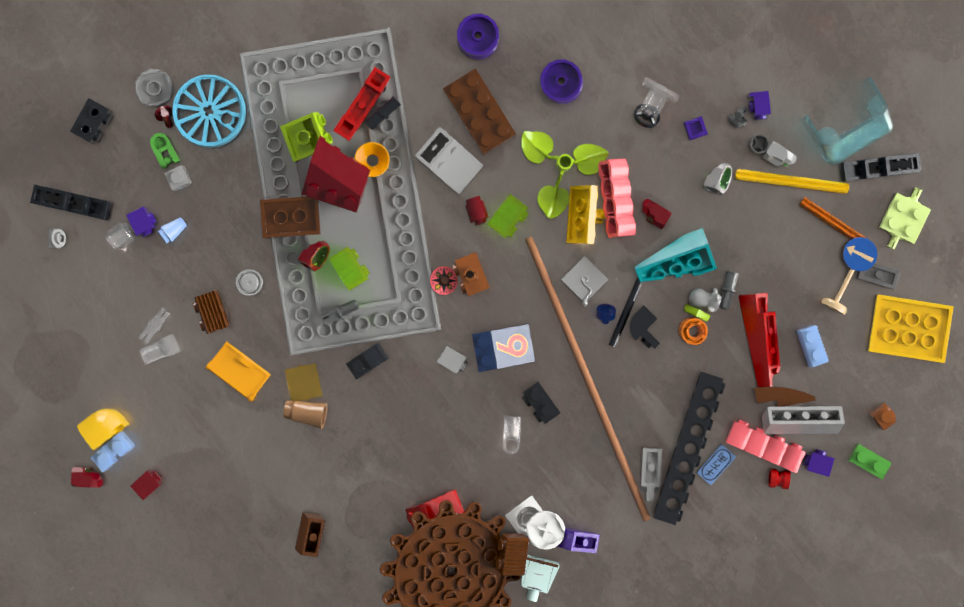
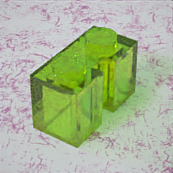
M510 194L487 225L503 238L507 236L511 238L517 230L515 227L517 222H523L528 216V207Z
M347 246L330 257L329 260L347 289L352 291L369 280L368 275L370 272L365 264L360 265L357 259L360 256L357 251Z

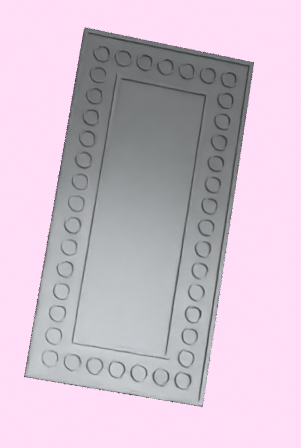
M387 28L239 53L264 199L305 197L301 194L312 156L293 162L280 126L312 112H319V114L324 116L326 120V125H324L326 133H330L333 139L331 145L333 147L334 145L337 146L346 156L355 159L356 151L360 146L368 142H376L386 148L390 157L389 166L382 175L368 178L357 213L319 201L321 234L270 238L290 355L441 330L435 291L430 285L432 272L391 29ZM374 67H376L391 78L365 120L371 117L377 111V108L379 106L382 107L392 96L397 99L401 106L389 115V118L387 120L384 119L373 131L363 122L352 139L348 141L333 130L356 98ZM370 155L367 158L368 165H377L378 157ZM324 241L329 244L330 252L327 260L319 270L313 272L298 262V258L303 250L307 249L311 244ZM353 299L357 301L359 305L357 311L327 326L324 324L321 314L335 309L336 305L341 306Z

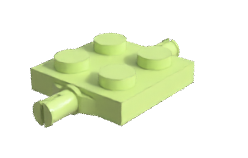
M915 187L911 197H905L899 193L894 194L879 228L887 231L892 236L887 247L895 250L898 240H905L915 244L931 209L917 201L922 192L921 189Z

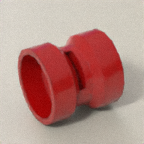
M771 468L768 487L775 488L779 486L782 489L788 490L791 471L784 470L779 472L777 469Z

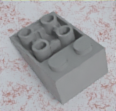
M441 127L434 132L415 155L416 159L457 194L463 191L484 166Z

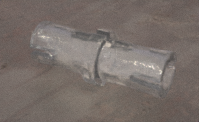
M162 306L154 318L148 321L147 327L138 336L143 340L148 334L143 341L146 344H149L155 333L162 329V324L171 315L169 311H166L162 316L166 310Z

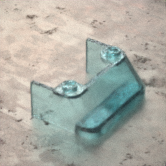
M871 76L862 81L872 98L867 104V110L871 117L838 136L837 132L831 127H824L817 131L808 115L800 119L828 164L835 165L892 130L893 123L887 103Z

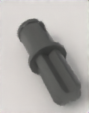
M727 271L724 286L721 287L722 298L719 308L729 310L733 294L736 293L735 286L739 276L738 273Z
M353 299L341 306L336 305L335 309L321 314V318L324 319L323 322L327 326L357 311L359 305Z

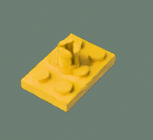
M570 186L566 243L594 244L595 223L602 224L604 222L602 219H605L603 209H596L598 186Z

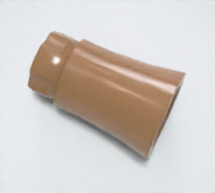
M287 400L284 406L283 418L323 429L327 414V403Z

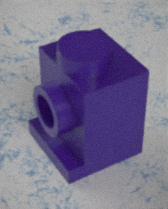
M769 91L747 94V97L752 99V101H749V111L753 113L755 120L766 119V116L771 114Z

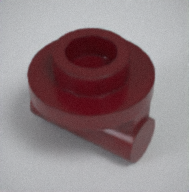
M160 106L154 114L156 120L164 121L167 128L173 126L170 118L173 115L172 107Z

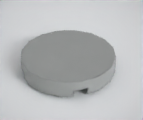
M149 69L142 72L136 80L135 93L144 105L160 107L171 99L173 83L165 72L158 69Z

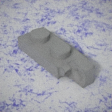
M642 448L641 491H646L645 501L654 502V492H659L662 449Z

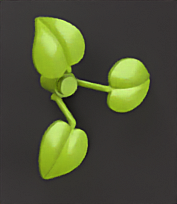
M524 131L522 134V150L530 162L540 164L544 161L545 157L556 160V168L560 171L555 188L550 185L545 186L539 191L537 196L538 205L547 218H555L566 209L569 203L568 191L558 188L564 172L568 171L573 164H577V168L582 174L593 175L598 172L599 162L605 161L609 152L597 145L582 144L573 151L575 160L568 154H562L560 157L557 155L550 156L548 154L552 152L554 144L549 135L543 132Z

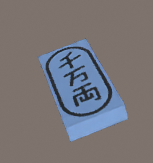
M721 444L696 473L708 484L712 485L736 456Z

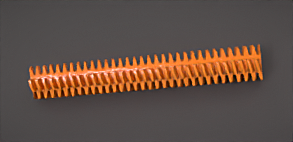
M804 197L800 202V207L807 208L806 211L813 212L812 215L819 216L818 219L824 220V223L830 224V227L836 228L838 232H842L850 240L863 237L859 232L817 206L813 201L811 202L807 197Z

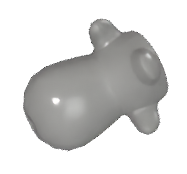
M696 288L689 295V303L695 308H707L708 312L716 313L722 296L718 294L716 288H713L711 294L703 289Z

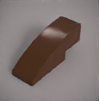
M777 386L752 388L755 403L757 404L774 401L775 407H784L816 400L815 396L791 388Z

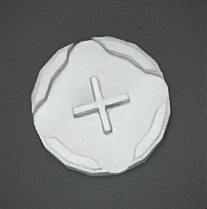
M542 511L530 518L526 533L529 541L539 549L548 550L555 548L562 542L565 526L557 514Z

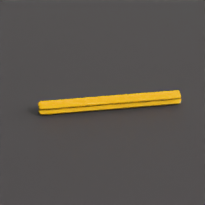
M737 169L735 173L736 180L844 194L849 191V184L741 169Z

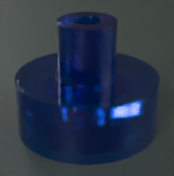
M601 304L597 307L596 316L602 320L603 324H608L609 321L615 319L616 308L610 304Z

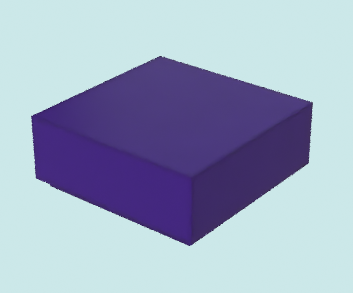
M702 116L683 122L689 141L708 135Z

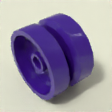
M472 14L465 17L457 30V44L460 51L467 58L473 60L486 59L496 51L499 43V29L495 21L484 14ZM480 34L482 35V37L480 39H476L474 35Z
M565 59L550 62L543 69L540 76V83L545 96L557 104H568L574 101L580 95L583 88V78L579 68L573 62ZM560 78L565 79V83L562 85L558 83Z

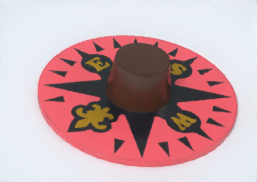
M441 266L432 272L430 285L436 293L447 295L452 293L457 287L458 278L451 268Z

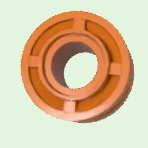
M688 317L680 323L678 333L684 342L698 345L706 339L708 328L702 320ZM692 326L697 328V333L694 336L689 334V329Z

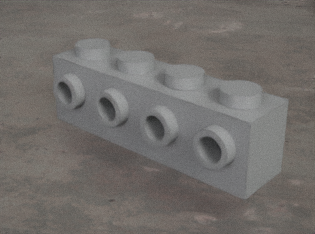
M842 406L767 407L762 415L764 434H838L845 424Z

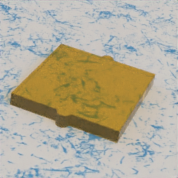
M316 363L304 366L300 364L298 367L285 369L291 401H308L310 398L323 396Z

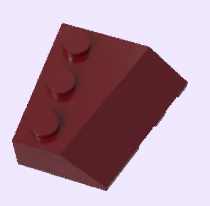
M320 135L310 161L301 195L357 213L371 170L354 158L343 154L340 151L341 149L335 145L333 147Z

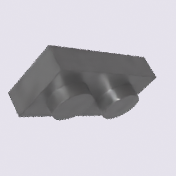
M874 264L870 269L860 271L857 279L895 290L900 271Z

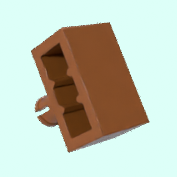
M476 252L454 260L455 265H452L456 276L460 275L462 283L459 284L463 294L467 293L468 296L490 288Z

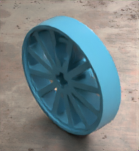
M201 75L190 79L178 90L174 98L172 112L174 123L186 140L200 147L215 148L229 143L239 134L246 118V105L241 92L232 82L217 75ZM202 80H211L208 100L200 83ZM216 81H221L226 86L214 100ZM196 83L203 103L187 91L191 85ZM232 89L237 97L219 104L228 90ZM185 94L200 107L181 105L179 101L182 95ZM239 102L240 113L221 110ZM212 107L214 113L207 116L206 108L210 109ZM178 109L198 112L180 120L178 118ZM225 114L232 116V121L229 124L222 122V117ZM236 117H238V118H239L238 123H237L236 127L233 128V126L236 124V120H237ZM199 118L188 133L183 130L182 124ZM216 120H218L221 126L231 131L227 137L222 139ZM204 123L202 141L193 139V134ZM210 123L218 141L207 142Z

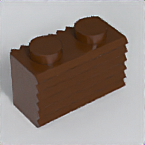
M218 290L194 297L196 302H193V307L196 313H200L202 320H199L202 331H206V334L230 327Z
M302 512L295 550L300 555L319 556L318 553L320 551L318 549H320L319 545H321L320 542L323 537L321 534H323L322 531L326 521L318 514Z
M502 533L501 539L498 540L499 558L495 562L496 569L500 574L525 575L529 538L524 534Z

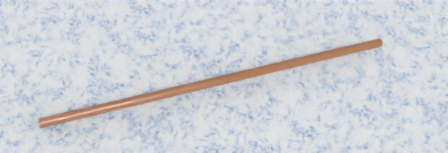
M529 237L525 241L643 521L651 519L535 242L532 237Z

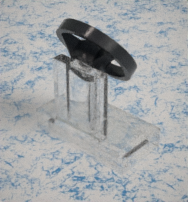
M646 77L642 86L650 91L643 104L636 107L633 115L639 125L653 128L660 121L659 113L666 100L676 103L680 95ZM638 116L642 117L644 120L650 121L651 124H646L642 122L638 118Z

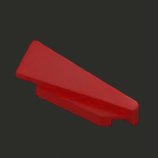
M768 293L739 295L738 298L758 387H772L773 375L778 374L781 369L775 311L768 312Z

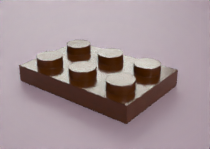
M307 196L260 200L263 238L321 234L318 200Z

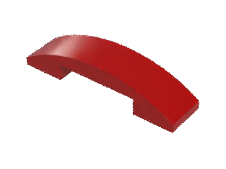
M374 67L356 98L333 131L350 141L372 110L391 77Z

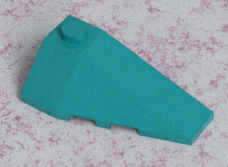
M703 228L683 235L635 266L640 282L662 280L665 276L680 278L683 274L691 273L693 276H697L717 269Z

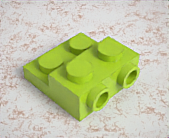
M312 112L280 126L293 162L312 156L320 135L330 145L333 143L331 134L326 133L324 127L326 120L319 112Z

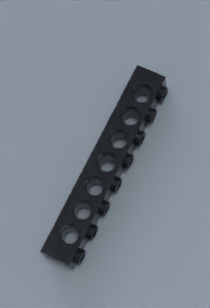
M701 371L699 373L652 515L655 519L676 525L677 521H681L683 515L681 507L683 503H687L689 497L687 489L694 482L695 474H693V471L700 464L701 456H699L701 448H705L707 442L705 435L707 430H711L713 424L711 416L713 412L716 413L719 406V401H717L718 395L722 394L725 388L724 379ZM707 388H710L713 392L710 399L703 397V391ZM699 407L706 408L707 413L704 417H698L697 409ZM699 425L701 428L700 433L696 436L692 435V426ZM689 443H692L695 447L694 452L691 454L685 452V446ZM681 462L688 463L689 468L687 471L681 472L679 470ZM674 481H682L683 486L680 490L673 489ZM670 498H674L677 501L674 508L667 507V501Z

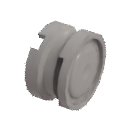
M246 269L238 274L235 284L240 293L251 296L261 290L263 279L259 272Z

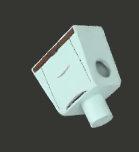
M527 555L526 571L521 579V587L528 588L527 600L537 602L539 592L548 593L559 569V562Z

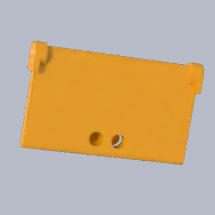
M227 341L213 360H210L205 369L210 370L246 397L249 402L254 401L257 392L271 375Z

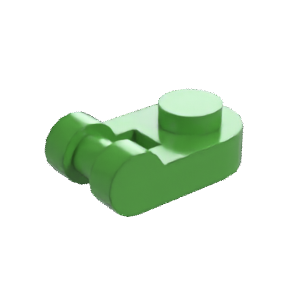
M156 133L151 137V148L162 169L168 167V164L180 161L167 135ZM168 150L170 155L164 158L162 153Z

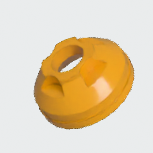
M365 143L358 148L355 154V160L371 170L369 177L382 175L389 166V153L379 143ZM370 155H376L378 157L377 165H368L367 158Z

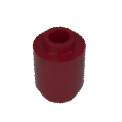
M480 196L466 200L467 205L465 207L470 223H475V226L486 223V218H489L484 201L481 200Z

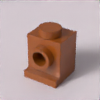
M885 403L869 414L877 426L884 431L897 422L895 420L896 414Z

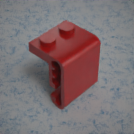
M456 489L422 504L405 509L407 520L412 525L413 530L414 525L411 521L413 513L422 512L428 519H433L439 512V504L444 500L451 501L457 514L463 513L464 509Z

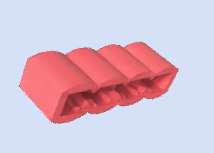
M626 159L600 161L598 164L601 194L604 199L603 211L606 217V232L609 238L635 235L636 224L633 218V202L630 197L631 185L628 179L629 168Z
M739 419V422L733 421L725 440L726 443L792 472H798L806 453L802 451L803 446L793 442L791 445L784 443V438L774 435L772 438L764 434V430L759 427L756 430L749 428L750 424Z

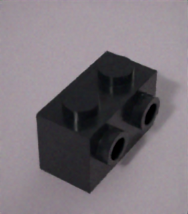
M88 98L70 132L94 144L95 141L98 142L103 133L101 130L104 124L107 125L111 120L112 115L110 113L112 111Z
M538 381L523 391L525 396L522 399L528 407L532 405L536 412L533 415L539 423L543 421L546 424L560 414V411Z

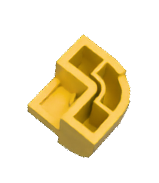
M106 408L89 415L77 425V428L92 450H96L130 424L117 410Z

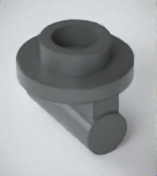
M741 106L735 114H729L728 119L733 126L741 127L746 125L747 120L742 117L746 112V107Z

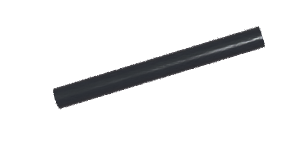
M638 276L609 342V345L615 348L643 284Z

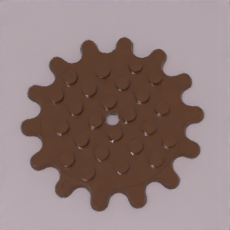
M444 500L439 504V512L433 519H428L422 512L413 513L411 517L414 525L413 532L408 536L394 534L390 538L391 546L398 551L396 559L380 565V573L394 580L393 586L383 593V602L386 605L399 603L402 607H510L512 600L505 594L504 587L508 582L518 581L521 576L502 575L495 566L496 559L499 558L500 553L498 550V540L501 539L500 531L506 523L504 517L498 515L487 522L482 521L480 517L482 506L478 502H471L463 513L457 514L449 500ZM447 567H455V572L452 575H447Z

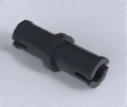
M392 96L391 99L382 107L379 106L377 111L364 122L373 131L384 119L387 120L389 115L401 104Z

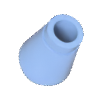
M179 217L161 226V229L157 232L167 244L170 241L173 242L187 225Z

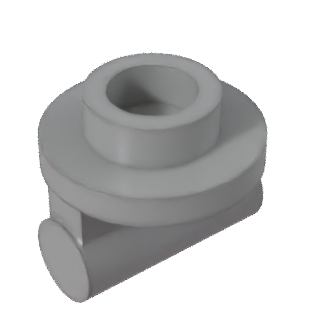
M49 229L48 248L63 247L66 242L64 231L61 229Z

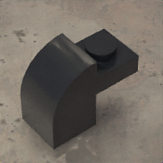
M644 305L631 317L629 331L634 340L642 336L641 342L647 348L652 347L655 349L660 343L647 329L657 318Z
M377 343L347 362L346 365L357 380L388 360L389 357L381 344Z

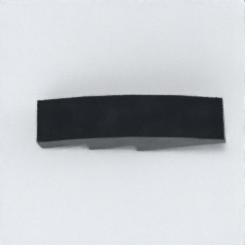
M919 153L840 163L842 182L922 172Z
M35 184L30 200L32 204L107 221L112 203Z

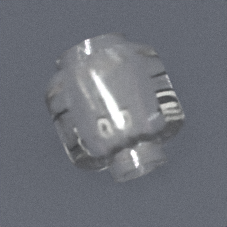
M118 221L106 231L107 237L105 238L114 249H124L134 241V230L128 222L124 224L122 221Z

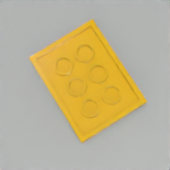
M876 294L868 351L945 363L954 306Z

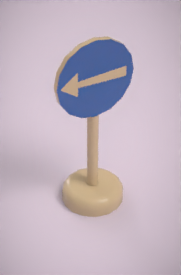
M858 237L850 240L845 245L843 259L850 270L835 300L823 298L821 301L823 306L839 314H846L847 308L839 303L854 271H866L876 263L878 256L877 248L872 241L867 238Z

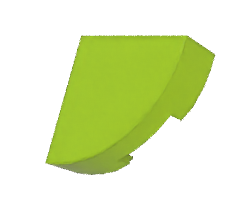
M688 304L684 307L685 312L701 320L708 321L711 316Z

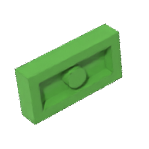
M860 444L856 445L848 459L850 462L882 480L892 464Z

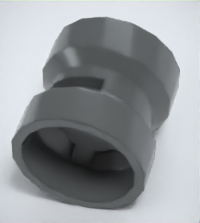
M762 134L752 137L748 142L749 151L755 155L766 152L769 148L768 138Z

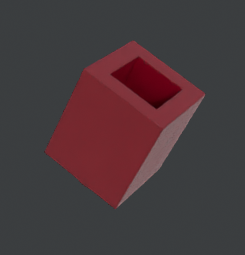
M149 469L130 487L142 500H145L163 483L160 481L162 479L155 470L151 471Z

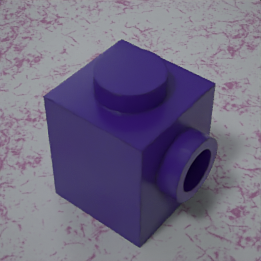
M141 207L126 215L136 236L142 235L144 238L153 233L152 230L156 228L154 223L157 221L153 213H149L146 207Z
M816 449L815 452L810 451L809 455H805L803 465L807 471L830 477L835 458L826 456L827 452Z

